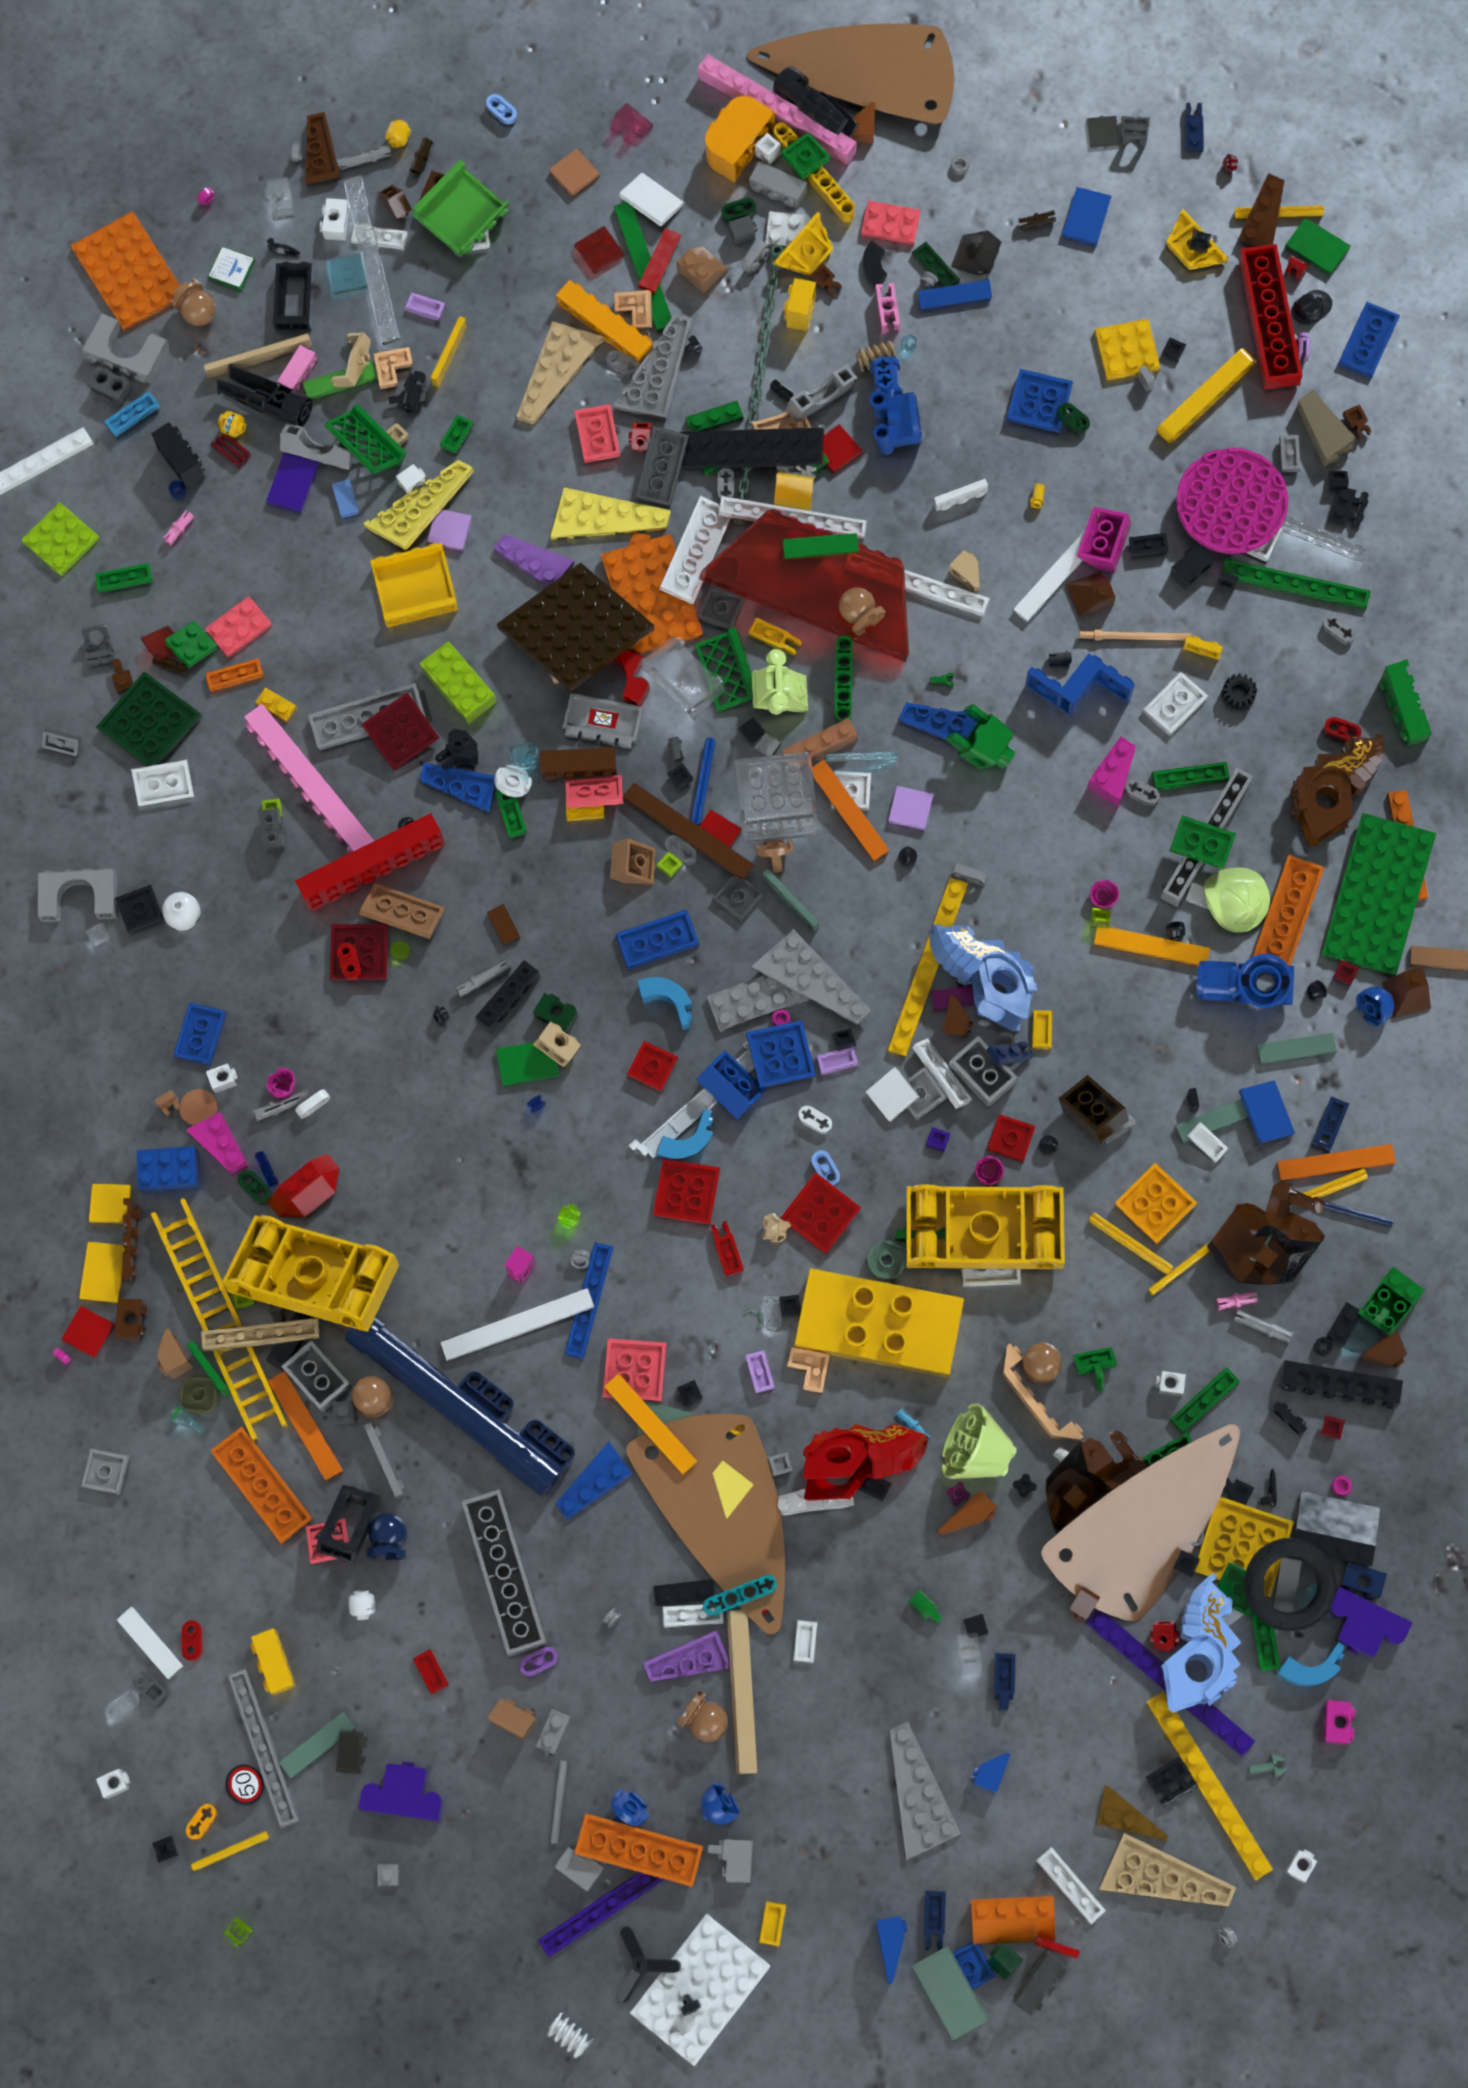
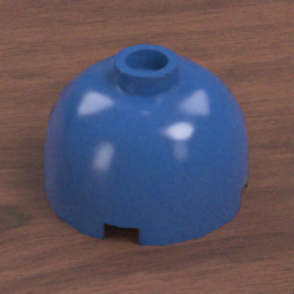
M1369 987L1360 992L1356 997L1358 1010H1362L1366 1016H1363L1364 1020L1373 1026L1383 1024L1394 1012L1392 995L1381 987Z
M714 1783L704 1792L701 1798V1814L707 1821L710 1820L717 1825H725L738 1818L737 1814L740 1812L731 1794L727 1796L723 1791L726 1788L720 1783Z

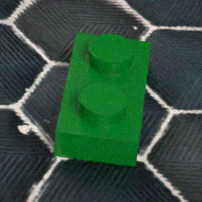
M457 414L440 442V447L456 455L474 426L473 422Z

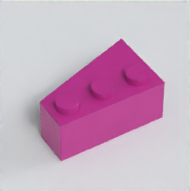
M1121 736L1088 782L1089 789L1118 808L1136 749L1134 744Z
M221 1112L186 1129L188 1134L231 1175L249 1167Z

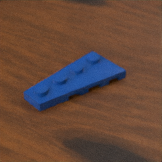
M907 702L898 719L899 722L943 740L955 732L966 740L977 723L963 711L955 712L945 708L936 709L926 705Z

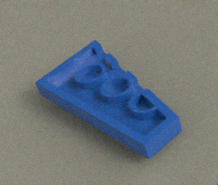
M423 763L420 783L490 813L496 787L494 783L495 775L450 768L445 771L440 765Z
M610 1442L603 1447L556 1502V1505L567 1520L632 1475Z

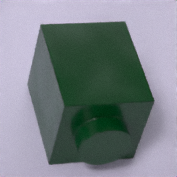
M1005 1943L1001 1948L997 1945L990 1952L991 1959L987 1964L1006 1980L1024 1960Z

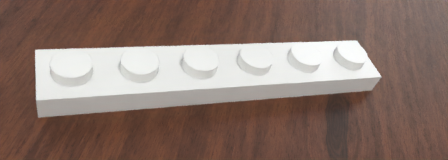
M84 427L1 471L0 495L93 445Z

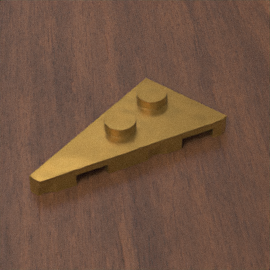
M1105 1785L1097 1825L1168 1841L1166 1833L1113 1789Z

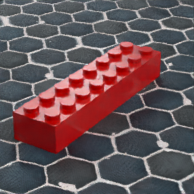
M1277 244L1242 248L1238 260L1263 390L1298 386L1303 375Z
M432 813L295 880L309 910H318L329 901L334 902L340 899L341 895L352 893L363 884H371L379 876L389 875L397 867H405L410 861L421 859L430 851L439 850L445 842L440 828Z

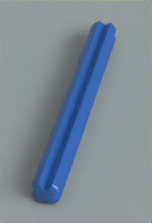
M709 737L705 739L691 815V822L697 826L701 824L716 743L714 738Z

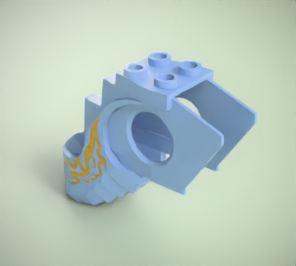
M1214 1573L1208 1576L1191 1593L1186 1606L1183 1608L1184 1616L1181 1618L1182 1626L1179 1628L1180 1638L1188 1643L1161 1666L1164 1673L1168 1708L1172 1713L1199 1703L1203 1705L1207 1703L1210 1706L1222 1696L1219 1693L1221 1690L1225 1693L1237 1683L1234 1679L1238 1676L1234 1670L1241 1664L1232 1651L1241 1642L1222 1619L1229 1616L1232 1612L1233 1600L1230 1597L1227 1598L1212 1583L1218 1578ZM1199 1660L1205 1664L1207 1676L1203 1682H1196L1188 1677L1185 1670L1187 1662Z

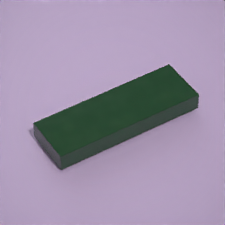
M924 242L912 251V255L924 269L937 277V283L940 287L960 283L959 277L927 242Z

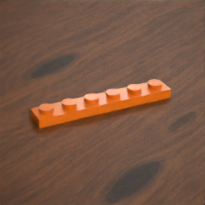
M1407 790L1388 792L1387 796L1392 821L1414 827ZM1425 878L1423 879L1418 900L1428 898Z

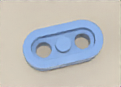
M493 94L487 98L486 105L488 111L502 123L509 125L516 121V109L502 96Z
M823 1150L815 1152L811 1159L815 1171L826 1180L829 1175H832L834 1180L827 1181L834 1186L838 1185L840 1173L830 1155ZM824 1159L825 1163L819 1164L817 1161Z

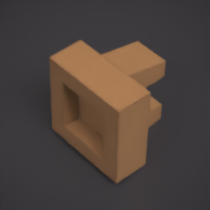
M172 1090L155 1099L157 1106L167 1116L171 1115L169 1112L170 1106L174 1105L177 1110L181 1108L179 1099Z

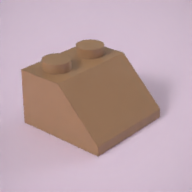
M703 246L689 249L677 260V271L703 294L728 271V268Z
M629 838L613 842L610 878L622 883L653 884L656 848Z
M169 1328L165 1329L157 1354V1358L160 1361L157 1365L166 1377L170 1376L174 1380L194 1367L176 1335Z
M509 1698L506 1701L500 1699L487 1719L526 1741L537 1721V1718L533 1717L535 1713L525 1707L522 1711L516 1707L518 1703Z

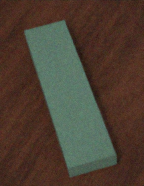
M769 869L763 872V880L815 932L819 928V921Z
M1333 1033L1257 1045L1260 1065L1337 1052Z
M1242 1099L1179 1123L1175 1127L1184 1144L1191 1141L1187 1135L1199 1122L1211 1132H1214L1249 1117Z
M342 1712L282 1759L279 1764L290 1779H292L356 1729V1727L347 1715Z

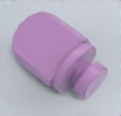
M1302 332L1298 333L1296 344L1299 360L1302 357V361L1306 362L1309 358L1311 340L1308 338V333Z

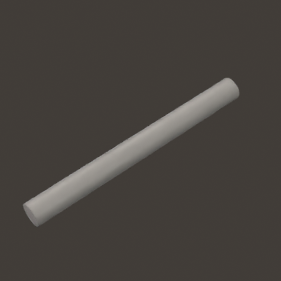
M559 1761L551 1843L559 1844L567 1761Z

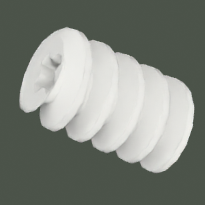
M561 2012L549 2027L548 2036L551 2037L556 2034L554 2041L558 2042L562 2039L560 2046L563 2048L568 2045L567 2052L570 2053L575 2050L573 2057L577 2058L584 2053L593 2039L587 2042V2033L580 2036L581 2028L574 2031L575 2023L568 2026L569 2018L561 2020L563 2014Z

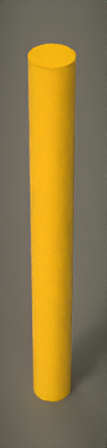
M1209 1243L1148 1289L1150 1294H1156L1210 1252L1207 1247Z
M264 1831L192 1863L191 1867L193 1871L201 1869L269 1839L267 1831Z

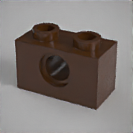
M118 1298L114 1337L117 1340L141 1341V1337L145 1335L143 1317L147 1315V1305H145L142 1299ZM130 1316H136L134 1323H127Z

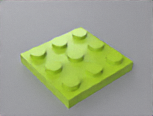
M59 502L21 541L57 574L62 576L100 538L67 507Z

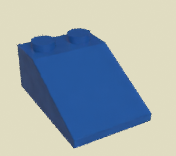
M901 1916L876 1921L888 1984L893 1983L905 1938L904 1933L908 1932L906 1920H901Z

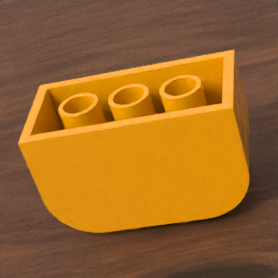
M739 96L731 100L725 108L720 110L715 122L712 121L708 127L705 136L708 165L714 171L735 183L754 158L755 144L767 133L771 135L774 132L775 111L749 96Z

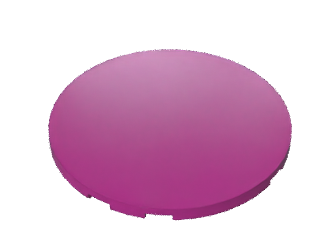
M1232 447L1210 451L1193 462L1180 480L1176 498L1178 516L1187 533L1202 546L1225 554L1247 553L1267 544L1281 529L1286 518L1289 502L1286 483L1281 473L1277 471L1268 459L1256 452Z

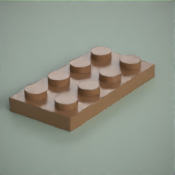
M374 883L360 909V915L428 939H431L445 912V907Z

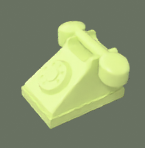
M779 649L771 650L766 656L769 666L752 672L753 708L768 709L775 715L787 710L790 712L806 713L808 711L806 675L783 666L786 662V655L783 651Z

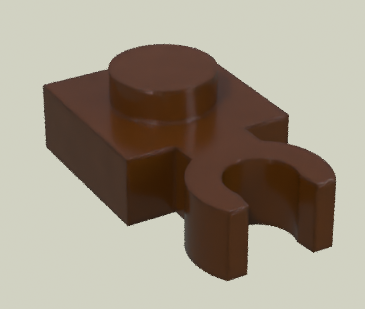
M823 263L809 277L813 282H816V285L821 290L827 287L828 293L832 297L835 296V292L832 290L833 287H837L838 290L842 289V285L839 282L833 281L835 275Z
M1360 404L1343 411L1342 415L1350 430L1356 428L1358 439L1362 438L1361 431H1365L1367 435H1370L1371 429L1365 424L1368 419Z

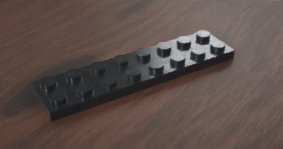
M824 428L680 431L682 434L689 435L680 469L823 465Z

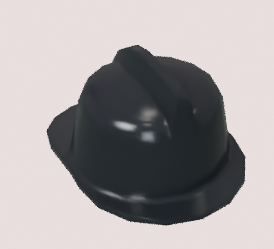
M1322 290L1310 291L1293 303L1292 315L1297 322L1310 324L1331 310L1332 299L1330 295Z

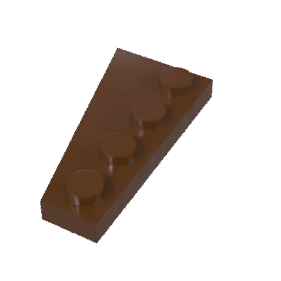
M325 112L307 116L306 185L341 177Z
M1270 173L1267 174L1240 233L1239 241L1252 247L1273 244L1285 180Z
M123 1198V1205L127 1206V1213L123 1215V1223L125 1229H127V1232L123 1234V1246L127 1248V1252H123L122 1279L125 1282H134V1277H137L135 1258H138L139 1254L136 1239H139L140 1228L137 1227V1221L141 1218V1209L138 1208V1205L132 1198Z

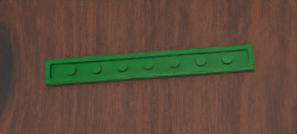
M627 202L614 205V210L640 282L651 257L634 208ZM660 284L655 294L651 293L652 319L657 333L663 331L672 318Z
M1226 558L1222 568L1223 572L1239 576L1238 582L1365 610L1367 609L1371 590Z

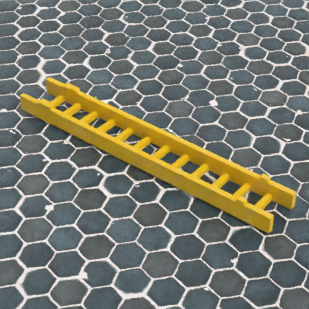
M183 1198L180 1201L187 1218L173 1222L166 1228H163L157 1213H151L203 1331H209L205 1319L227 1309L230 1310L234 1321L217 1329L233 1328L235 1326L243 1327L186 1199ZM189 1223L195 1235L171 1245L167 1233ZM198 1240L203 1252L179 1263L174 1251ZM206 1257L211 1269L187 1280L182 1268ZM214 1274L218 1286L194 1297L189 1285ZM221 1291L226 1304L202 1314L197 1302ZM253 1346L247 1347L249 1356L228 1366H225L220 1354L231 1349L212 1351L254 1442L259 1440L252 1424L275 1413L281 1425L287 1427V1421ZM253 1361L258 1373L234 1384L229 1371ZM261 1378L266 1390L241 1401L236 1389ZM269 1396L274 1408L249 1419L244 1407Z

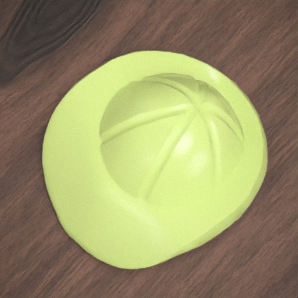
M1237 867L1222 869L1212 874L1204 883V893L1208 908L1216 922L1227 931L1234 933L1251 931L1259 926L1267 916L1270 907V893L1264 879L1257 872Z

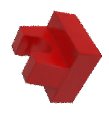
M1291 256L1285 272L1290 273L1295 268L1297 270L1295 277L1299 279L1307 271L1309 264L1295 256Z

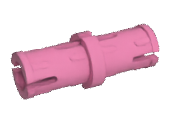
M185 510L180 518L171 524L172 527L162 539L172 546L179 535L185 532V528L194 519V516Z
M1256 1292L1233 1293L1232 1296L1216 1298V1304L1224 1302V1304L1217 1305V1309L1220 1311L1231 1307L1240 1308L1241 1305L1257 1303V1298L1249 1299V1297L1257 1296Z

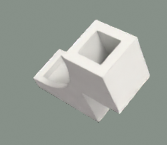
M805 1489L778 1496V1508L781 1511V1516L854 1506L853 1497L850 1500L807 1501L804 1499Z

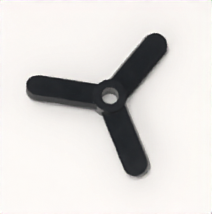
M623 1927L621 1929V1937L633 1961L632 1970L617 1993L618 2000L626 2002L644 1973H677L681 1969V1963L676 1959H650L645 1957L630 1927ZM641 1961L644 1963L643 1968L639 1967Z

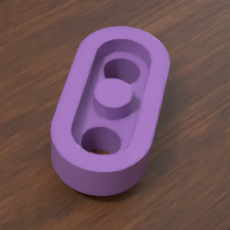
M544 1647L524 1657L520 1661V1671L525 1676H535L553 1667L558 1661V1654L555 1649ZM550 1654L552 1659L545 1661V1655ZM528 1663H533L534 1668L532 1670H527L526 1666Z

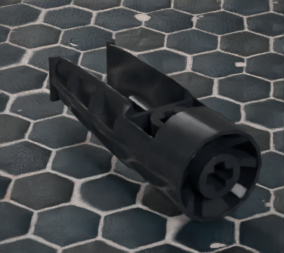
M789 66L780 72L774 82L773 93L792 104L796 103L799 105V111L838 136L840 133H843L850 138L852 137L859 124L824 92L821 91L819 93L814 88H811L808 85V77L794 66Z
M229 364L230 378L255 390L256 393L234 384L217 380L218 395L223 393L255 411L286 424L290 423L303 427L310 417L313 407L311 397L264 377L234 368L232 364Z

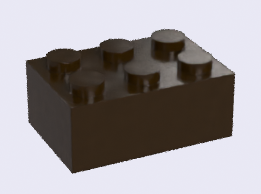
M1086 1075L1059 1097L1062 1111L1099 1144L1129 1121L1126 1108L1089 1075Z

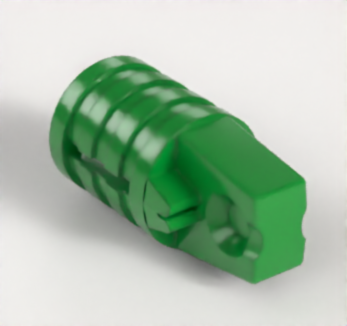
M921 1589L908 1601L909 1604L911 1603L921 1613L920 1615L925 1620L930 1617L935 1623H938L942 1619V1616L936 1611L938 1606L923 1594Z

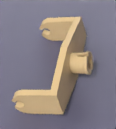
M364 332L346 335L345 339H349L348 343L354 344L350 352L346 374L344 376H333L330 380V383L334 382L333 386L339 388L355 386L365 365L369 364L370 356L368 351L371 340Z

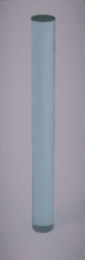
M897 752L824 755L825 761L898 759Z

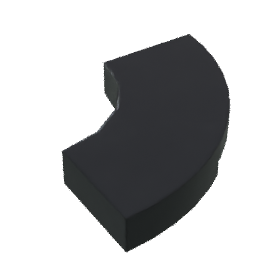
M871 240L864 251L863 269L866 279L876 289V285L880 284L887 277V273L881 264L885 250Z

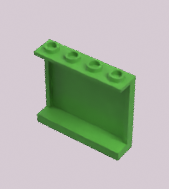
M461 159L413 207L412 211L414 218L460 258L464 254L470 253L474 247L473 244L476 241L480 242L484 238L485 232L488 229H493L497 224L496 220L499 217L503 218L509 211V201L507 200L504 203L465 169L466 164Z

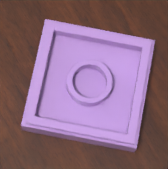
M441 510L432 521L427 543H442L444 548L464 551L472 516Z
M897 786L888 823L925 831L934 794Z

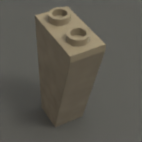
M1314 390L1298 401L1296 409L1324 466L1328 463H1334L1340 457L1339 455L1343 452L1348 453L1354 447V435Z

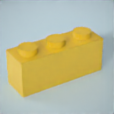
M273 1628L252 1636L250 1647L253 1654L257 1653L259 1661L256 1664L259 1672L264 1673L266 1680L263 1681L266 1692L270 1691V1694L276 1695L296 1687L277 1630Z

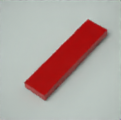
M665 228L639 282L638 288L649 290L652 294H655L682 235Z

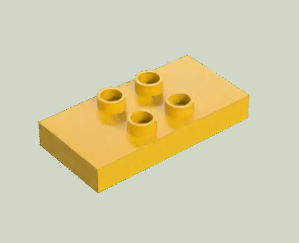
M810 1268L795 1348L949 1378L964 1298Z

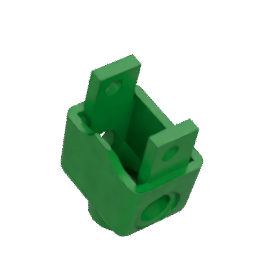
M975 704L965 707L963 712L977 722L966 740L956 732L948 735L945 740L959 750L958 755L980 770L995 765L1000 769L1005 768L1015 755V751L1008 746L1013 738V732L994 714L987 715Z

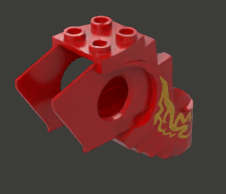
M896 1423L886 1426L885 1430H873L854 1424L848 1430L834 1428L831 1432L823 1431L820 1434L816 1433L813 1441L806 1445L803 1450V1456L805 1457L803 1478L808 1479L804 1499L807 1501L850 1500L867 1476L872 1479H882L883 1476L902 1474V1471L911 1470V1468L919 1464V1461L926 1452L929 1438L924 1433ZM853 1475L852 1479L844 1485H834L826 1480V1478H850Z

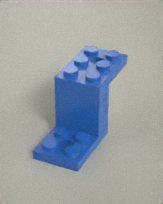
M1089 653L1063 687L1057 680H1051L1045 676L1046 674L1041 669H1035L1034 667L1028 670L1025 686L1069 716L1073 715L1096 683L1126 703L1132 698L1135 686L1129 677L1122 676L1113 666H1107L1098 656H1092Z

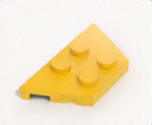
M1184 209L1181 210L1180 216L1166 241L1167 247L1188 270L1228 262V257L1211 238L1207 253L1189 250L1193 231H1204Z
M818 212L815 213L773 262L774 265L810 276L830 254L833 246L828 239L826 228L822 226L821 216Z

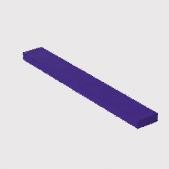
M638 1872L538 1940L540 1945L550 1958L665 1879Z

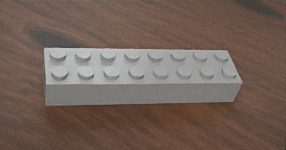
M499 1489L461 1501L507 1655L511 1657L548 1645L502 1492Z

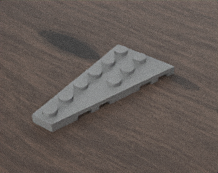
M906 1722L891 1729L890 1738L906 1860H909L960 1835L961 1832L909 1723Z

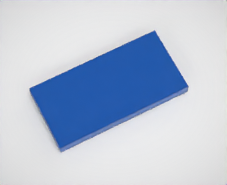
M1366 301L1338 365L1372 379L1400 315Z
M687 909L615 934L628 970L699 946V941Z

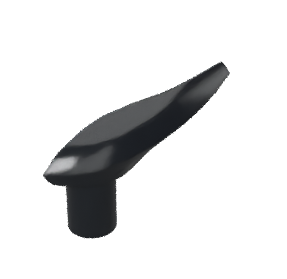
M273 238L267 240V247L276 253L300 255V252L291 246L275 243Z
M1274 1469L1270 1471L1269 1496L1260 1498L1261 1506L1271 1504L1272 1507L1276 1506L1277 1491Z

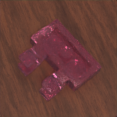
M628 103L615 113V118L610 122L612 125L610 130L615 134L623 126L628 128L623 132L625 136L623 141L628 145L636 136L642 139L653 128V124Z

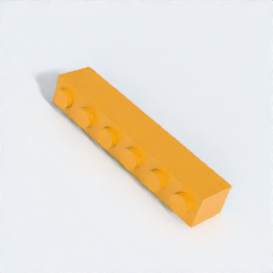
M569 280L556 294L558 305L596 334L604 336L605 341L638 366L641 365L645 357L652 350V340L648 336L640 334L635 326L628 325L622 316L611 312V309L606 304L598 302L597 298L593 294L585 292L580 284Z

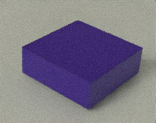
M932 1127L926 1147L944 1152L950 1133Z

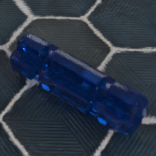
M257 1152L255 1158L259 1162V1167L268 1186H276L278 1180L274 1176V1171L269 1161L266 1160L265 1152Z

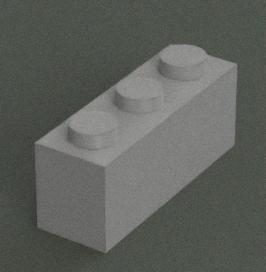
M760 161L749 178L750 188L753 191L766 194L769 198L784 202L789 207L798 209L807 193V182Z

